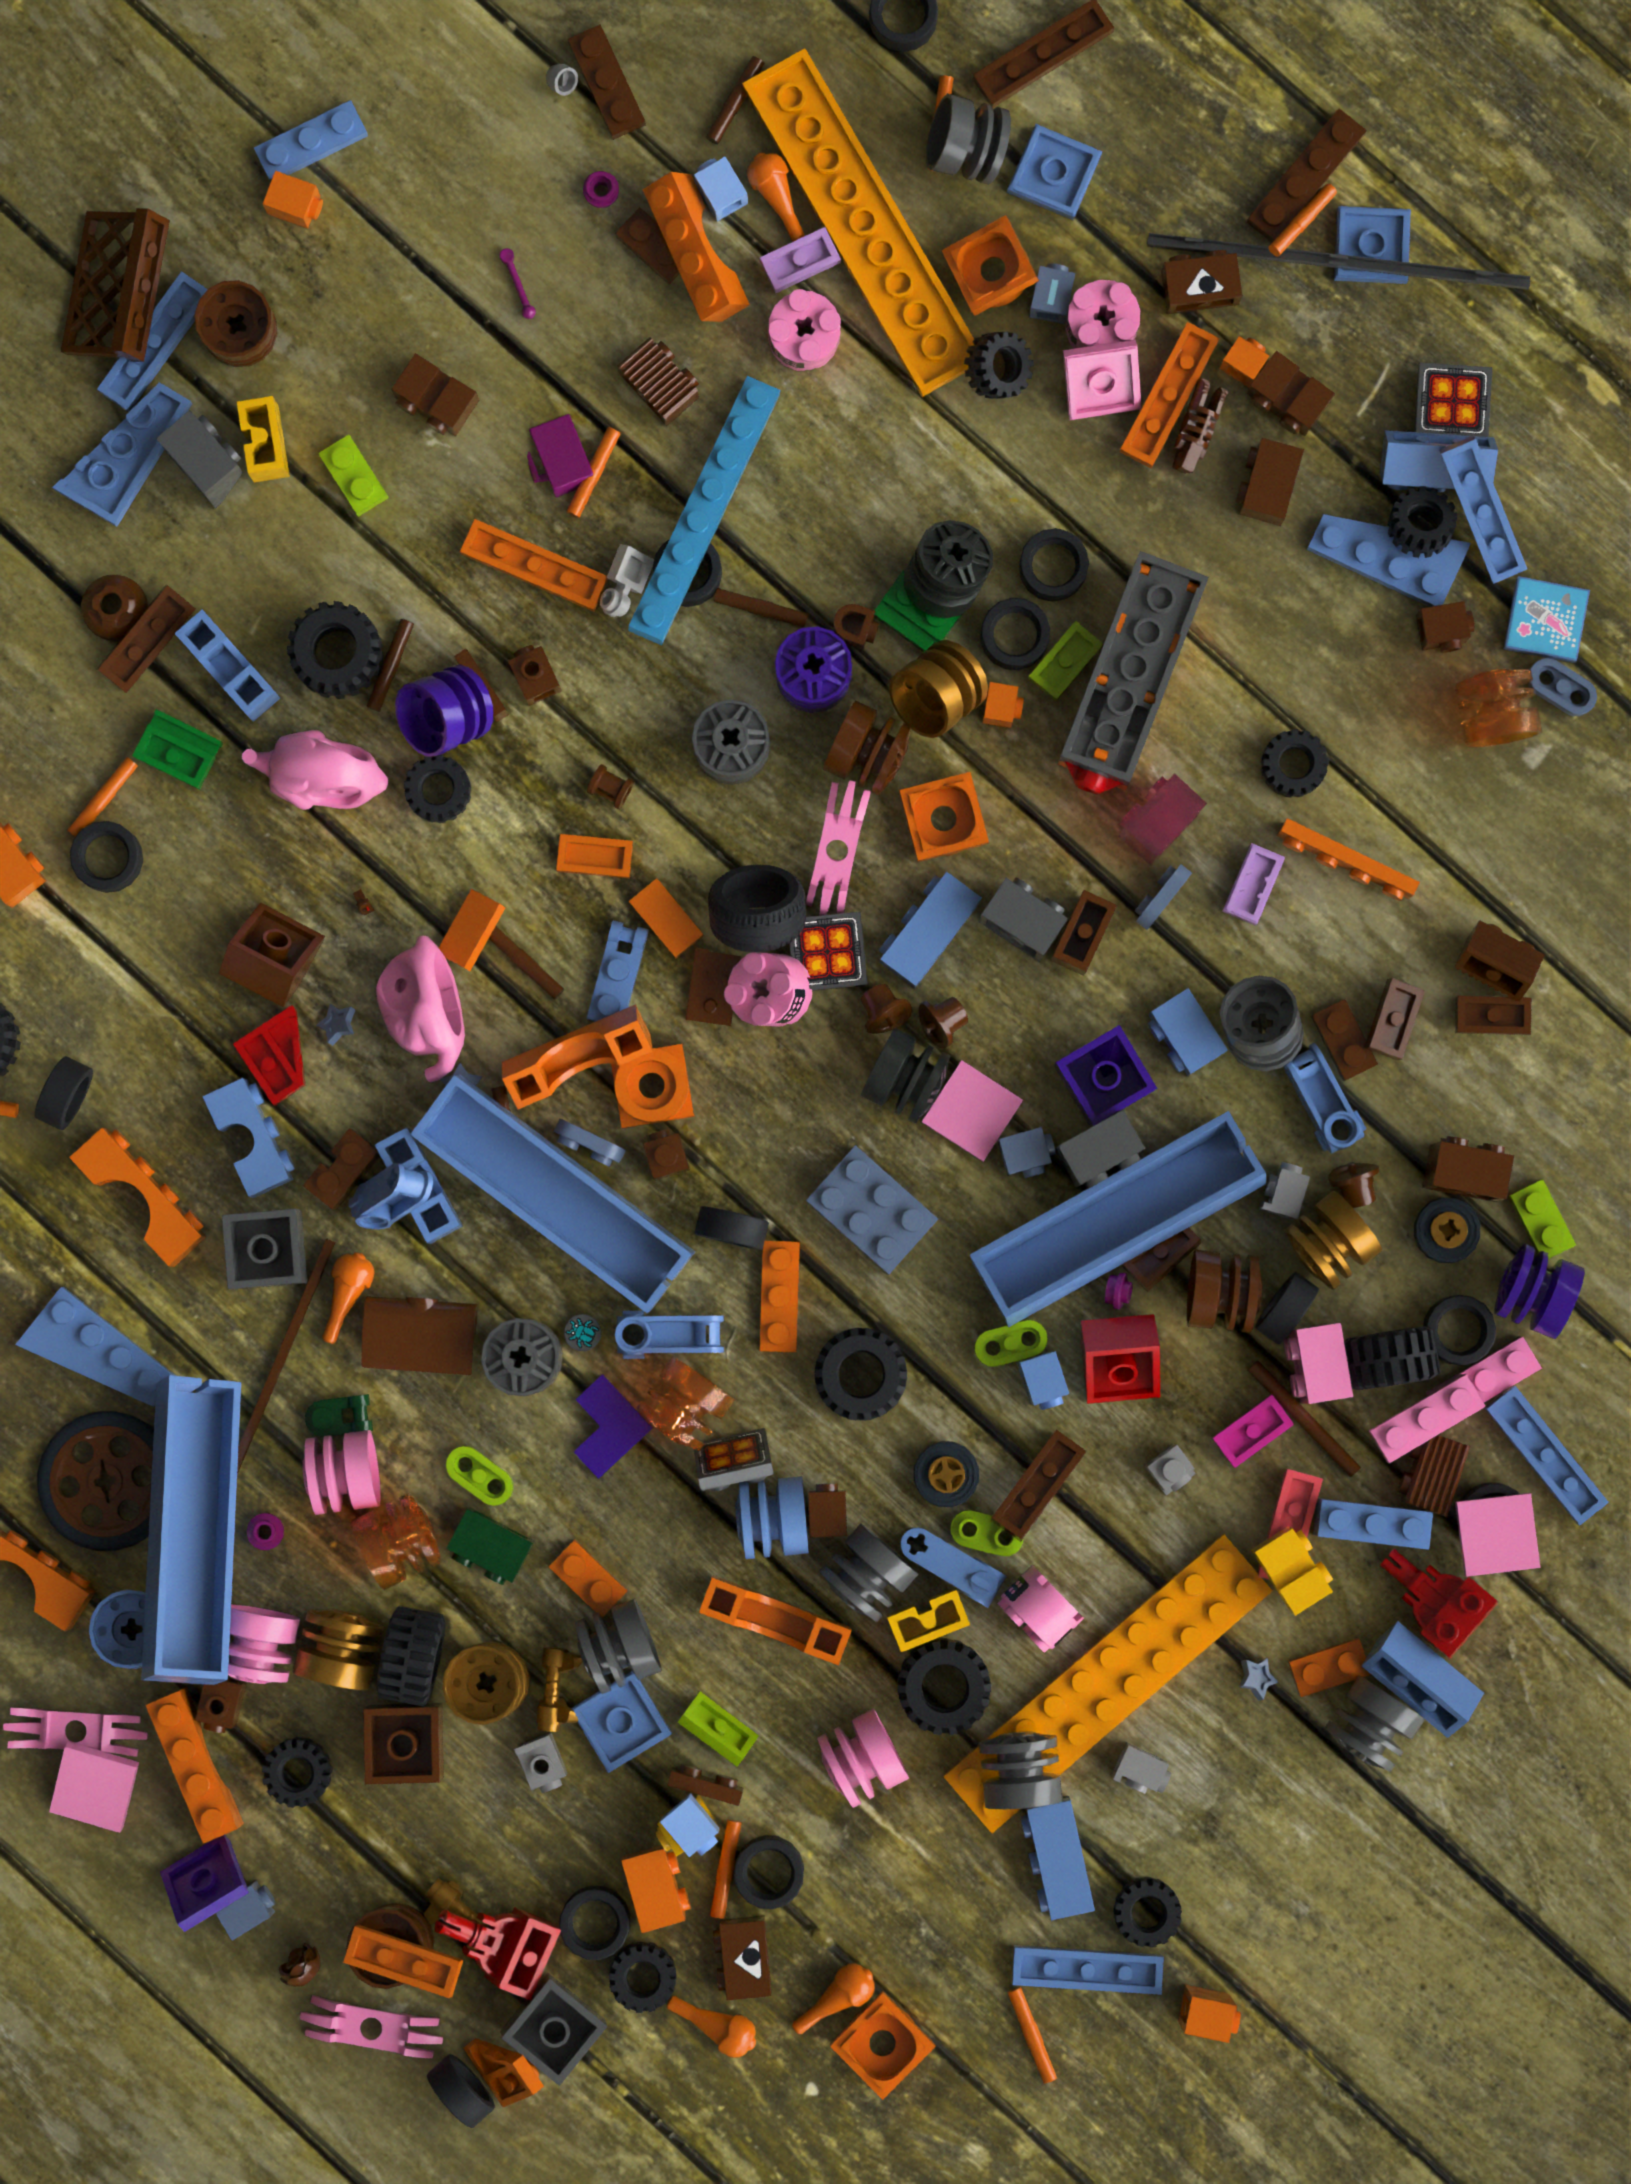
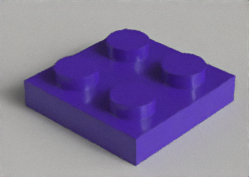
M226 1835L211 1840L160 1871L176 1922L184 1932L249 1893L231 1841Z

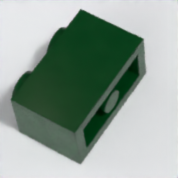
M469 1507L464 1513L446 1549L454 1552L451 1558L456 1562L469 1568L475 1563L486 1569L484 1576L504 1585L506 1580L511 1583L515 1581L535 1541Z

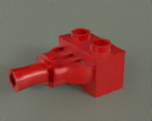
M1394 1548L1388 1556L1401 1569H1398L1387 1558L1380 1564V1567L1385 1569L1419 1599L1416 1601L1407 1592L1401 1598L1412 1607L1415 1621L1423 1630L1420 1633L1421 1637L1450 1660L1496 1607L1498 1601L1470 1577L1463 1580L1453 1574L1440 1573L1429 1565L1426 1568V1572L1435 1581L1431 1580Z
M516 1907L513 1908L512 1913H499L493 1916L481 1912L478 1913L476 1918L489 1924L488 1926L478 1921L468 1920L455 1915L448 1910L441 1911L438 1917L453 1926L436 1921V1933L454 1938L477 1949L474 1950L463 1946L462 1953L475 1959L479 1968L485 1973L484 1977L502 1990L531 2000L561 1932L559 1928L544 1918Z

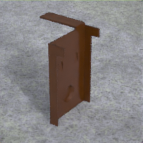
M696 947L685 1020L731 1026L733 1010L731 1005L725 1000L724 991L728 986L732 969L741 960V956L709 952L707 948Z

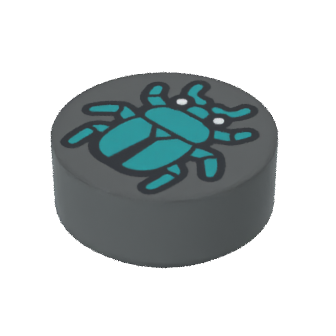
M585 1314L572 1317L564 1329V1337L567 1344L577 1351L593 1349L599 1343L602 1335L601 1326L598 1321L592 1316Z

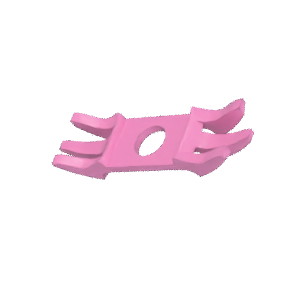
M849 780L839 815L834 814L839 783L832 782L818 854L805 905L812 907L819 881L824 882L819 916L827 915L835 885H840L837 913H844L860 830L871 793L870 790L864 789L856 818H851L856 781ZM833 840H841L847 845L848 854L841 860H834L827 854V845Z
M11 1707L10 1715L41 1718V1722L3 1724V1730L40 1735L39 1739L8 1741L7 1748L64 1749L68 1741L73 1742L67 1738L65 1733L67 1724L73 1720L81 1721L86 1727L85 1738L80 1742L73 1743L107 1753L137 1757L139 1749L119 1744H110L111 1739L147 1740L148 1738L147 1732L112 1727V1722L141 1723V1716L128 1714H96Z
M312 1995L310 2003L332 2012H338V2016L301 2012L300 2014L301 2020L324 2028L335 2029V2032L332 2033L306 2028L305 2036L325 2042L346 2043L417 2058H433L434 2051L405 2046V2041L412 2044L443 2043V2037L408 2029V2024L409 2026H438L440 2021L438 2017H422L406 2013L398 2014L349 2005V2003L331 2001ZM367 2018L379 2020L382 2025L381 2035L375 2039L364 2037L360 2029L363 2020Z

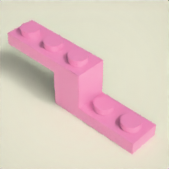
M1520 1336L1427 1391L1426 1394L1428 1396L1370 1429L1369 1432L1387 1463H1391L1486 1407L1484 1402L1542 1369L1524 1337Z

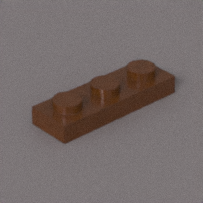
M601 24L568 38V44L612 139H617L646 126L645 119Z
M165 585L97 667V670L127 693L196 608L168 585Z
M1056 1429L992 1516L991 1521L1021 1542L1084 1457L1086 1450Z

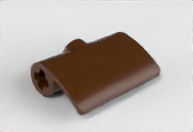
M367 1296L363 1316L361 1366L376 1369L471 1375L478 1305L439 1301V1299L406 1297V1299Z

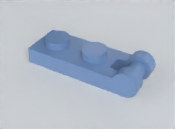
M612 921L587 1020L596 1022L629 1007L649 929L637 927V930L623 927V922ZM620 941L633 944L630 954L617 951Z

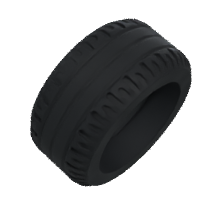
M747 865L735 868L718 878L712 884L708 894L711 930L720 942L733 949L745 952L775 950L792 942L804 929L806 922L804 888L796 876L782 868L770 865ZM765 907V908H761V909H749V908Z

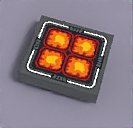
M1419 363L1414 432L1489 437L1492 367Z
M851 912L806 917L803 931L796 939L790 942L791 957L799 960L808 970L810 976L807 977L809 989L818 991L868 986L861 913Z
M765 1428L693 1444L700 1489L703 1491L708 1489L711 1491H721L728 1488L730 1484L744 1481L757 1483L764 1480L767 1476L774 1474Z

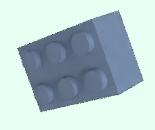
M856 1145L806 1200L812 1208L887 1275L894 1270L938 1220L936 1216Z

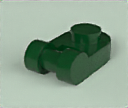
M369 1394L314 1402L305 1413L307 1428L312 1434L320 1437L344 1435V1433L366 1430L373 1431L372 1420H368L367 1406L370 1405ZM352 1408L354 1422L344 1423L342 1409Z

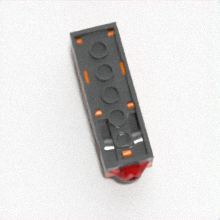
M1139 552L1058 761V765L1068 769L1077 788L1096 795L1115 787L1126 791L1207 584L1208 576L1145 552Z

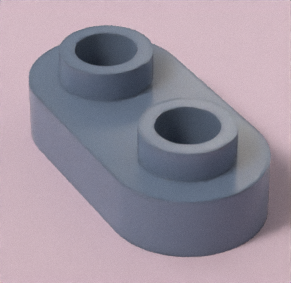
M1551 658L1541 659L1528 671L1527 683L1529 688L1536 695L1566 714L1582 716L1595 706L1597 692L1594 685L1557 660ZM1541 673L1549 674L1551 683L1548 685L1541 683L1539 675ZM1576 692L1581 695V704L1572 703L1570 700L1571 693Z
M1182 864L1177 869L1170 865L1157 882L1162 886L1158 894L1154 898L1147 894L1136 908L1135 912L1140 915L1136 922L1148 930L1191 876L1192 872Z
M559 1119L553 1131L560 1135L557 1142L577 1151L579 1145L593 1151L590 1158L610 1167L612 1161L620 1164L626 1151L563 1119Z

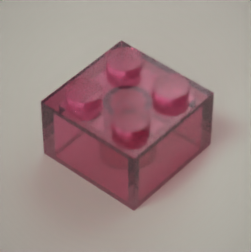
M1175 773L1169 780L1162 776L1145 796L1148 802L1143 807L1138 803L1135 804L1120 823L1124 828L1119 837L1150 866L1197 818L1207 805Z

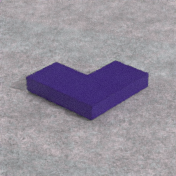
M603 1374L575 1399L600 1426L574 1451L598 1479L653 1429Z

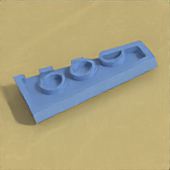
M159 382L126 414V418L114 430L111 429L101 439L102 442L88 456L85 455L75 465V468L64 479L61 478L52 488L117 527L164 451L156 438L188 412L192 402Z
M1323 514L1308 545V551L1429 607L1443 605L1471 545L1469 542L1451 539L1447 547H1444L1442 552L1437 555L1433 552L1432 556L1425 558L1424 553H1421L1419 558L1412 557V551H1408L1405 554L1401 552V545L1396 547L1392 543L1394 537H1389V527Z
M60 1287L15 1344L155 1407L156 1383L169 1375L176 1376L65 1287Z

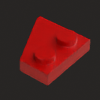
M293 1005L233 1043L274 1106L306 1086L297 1010Z

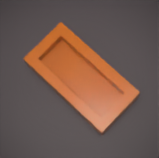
M560 834L556 871L630 879L633 841Z
M657 878L629 900L632 907L675 959L704 936Z
M471 889L439 946L445 958L471 971L506 907Z

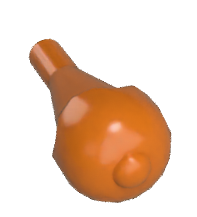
M758 153L754 157V161L747 168L748 181L751 188L759 191L779 215L792 242L804 237L805 234L793 209L786 175L789 169L783 158L778 154Z
M347 1253L340 1256L331 1271V1276L334 1278L331 1314L322 1336L323 1340L327 1343L334 1344L337 1341L345 1317L364 1289H369L373 1282L374 1266L362 1253Z
M849 1963L840 1968L833 1982L815 2005L793 2022L792 2027L795 2032L803 2034L825 2017L852 2006L860 2007L868 2002L875 1991L872 1972L856 1963Z
M676 1996L670 1997L666 2005L667 2009L691 2021L718 2045V2050L721 2053L732 2058H740L747 2051L755 2047V2026L747 2017L741 2014L732 2016L698 2008Z

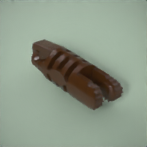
M1201 377L1195 386L1187 413L1180 427V433L1174 445V448H1177L1172 468L1184 474L1193 473L1198 459L1204 458L1216 427L1215 424L1219 419L1228 394V390L1222 387L1217 388L1211 397L1208 408L1203 407L1210 383Z

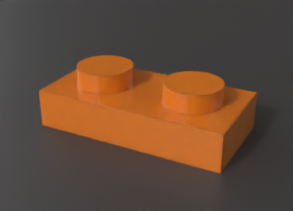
M576 1540L549 1566L596 1613L599 1612L602 1618L628 1591Z
M1359 1638L1288 1661L1300 1697L1356 1680L1358 1675L1361 1677L1371 1675L1362 1667L1366 1656Z

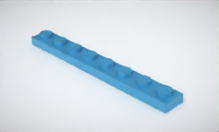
M746 377L628 626L629 632L662 646L780 396L779 389L752 377Z

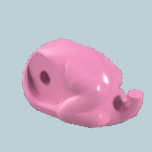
M309 730L281 736L275 744L274 750L270 752H256L252 749H247L242 754V759L246 764L261 771L269 778V787L273 794L302 810L310 809L313 805L338 809L357 808L386 790L388 786V777L379 768L375 758L368 751L351 744L329 740L319 730Z
M419 936L414 947L397 955L385 967L376 986V995L387 1030L401 1048L415 1056L438 1055V1062L434 1066L425 1069V1077L431 1083L442 1079L452 1071L464 1045L465 1031L459 993L452 969L437 945L428 936Z

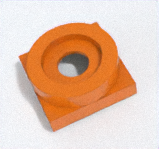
M1006 215L942 250L974 316L989 308L1001 307L1013 302L1022 294L1025 288L1039 281ZM991 258L1001 259L1005 264L1003 276L996 281H987L981 274L982 265Z
M971 772L899 790L917 862L940 856H950L963 850L989 844ZM946 806L955 812L956 823L952 829L940 831L932 825L931 815L938 807Z
M683 1044L652 1048L653 1052L623 1065L611 1064L622 1129L695 1117ZM656 1073L662 1077L664 1090L660 1096L647 1098L642 1095L639 1090V1082L645 1074Z
M884 1991L866 2008L856 2014L850 2024L830 2043V2047L882 2100L936 2047L935 2043L915 2024L913 2019L900 2009ZM879 2030L890 2032L896 2042L894 2050L885 2056L875 2054L870 2048V2038Z

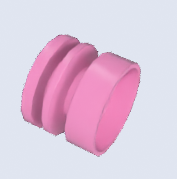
M370 1430L344 1433L343 1450L337 1451L332 1435L324 1436L323 1453L317 1437L305 1439L303 1478L306 1493L310 1498L315 1515L327 1513V1497H329L333 1512H340L344 1494H348L354 1510L380 1506L381 1492L378 1460Z
M231 1604L230 1635L234 1636V1641L229 1642V1655L231 1656L228 1664V1675L237 1680L259 1684L288 1682L290 1671L276 1667L274 1663H292L293 1657L277 1650L278 1644H295L300 1618L274 1610Z
M874 1708L852 1719L856 1737L849 1739L839 1726L834 1729L840 1743L835 1748L826 1733L817 1737L821 1749L822 1762L837 1791L848 1800L852 1808L861 1804L855 1787L861 1785L869 1799L874 1797V1790L870 1780L876 1776L887 1790L909 1779L907 1771Z

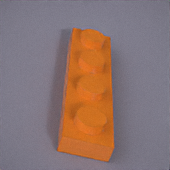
M1187 322L1127 435L1120 453L1152 469L1220 338Z
M474 519L460 550L463 556L595 612L609 580L607 575L477 519Z
M1288 818L1283 822L1277 834L1278 837L1284 839L1282 844L1287 848L1302 853L1305 849L1316 854L1315 860L1320 864L1335 869L1337 865L1350 871L1348 875L1350 878L1366 885L1372 881L1382 886L1381 892L1399 901L1403 897L1410 899L1415 894L1420 883Z

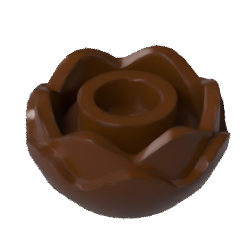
M304 1943L302 1948L292 1950L289 1954L288 1962L279 1967L280 1980L284 1984L293 1987H301L310 1982L321 1967L317 1948L315 1946L312 1948L309 1944Z

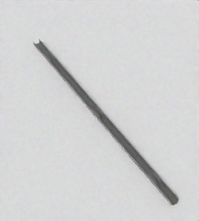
M1149 233L1147 240L1148 247L1201 253L1226 250L1227 254L1237 253V257L1526 290L1530 287L1531 276L1287 248L1279 257H1276L1269 251V246Z

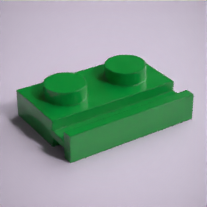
M903 570L880 604L874 609L875 618L924 652L935 642L944 640L962 614L951 618H940L919 610L908 598L904 588L905 571Z
M156 709L132 757L200 790L223 742Z

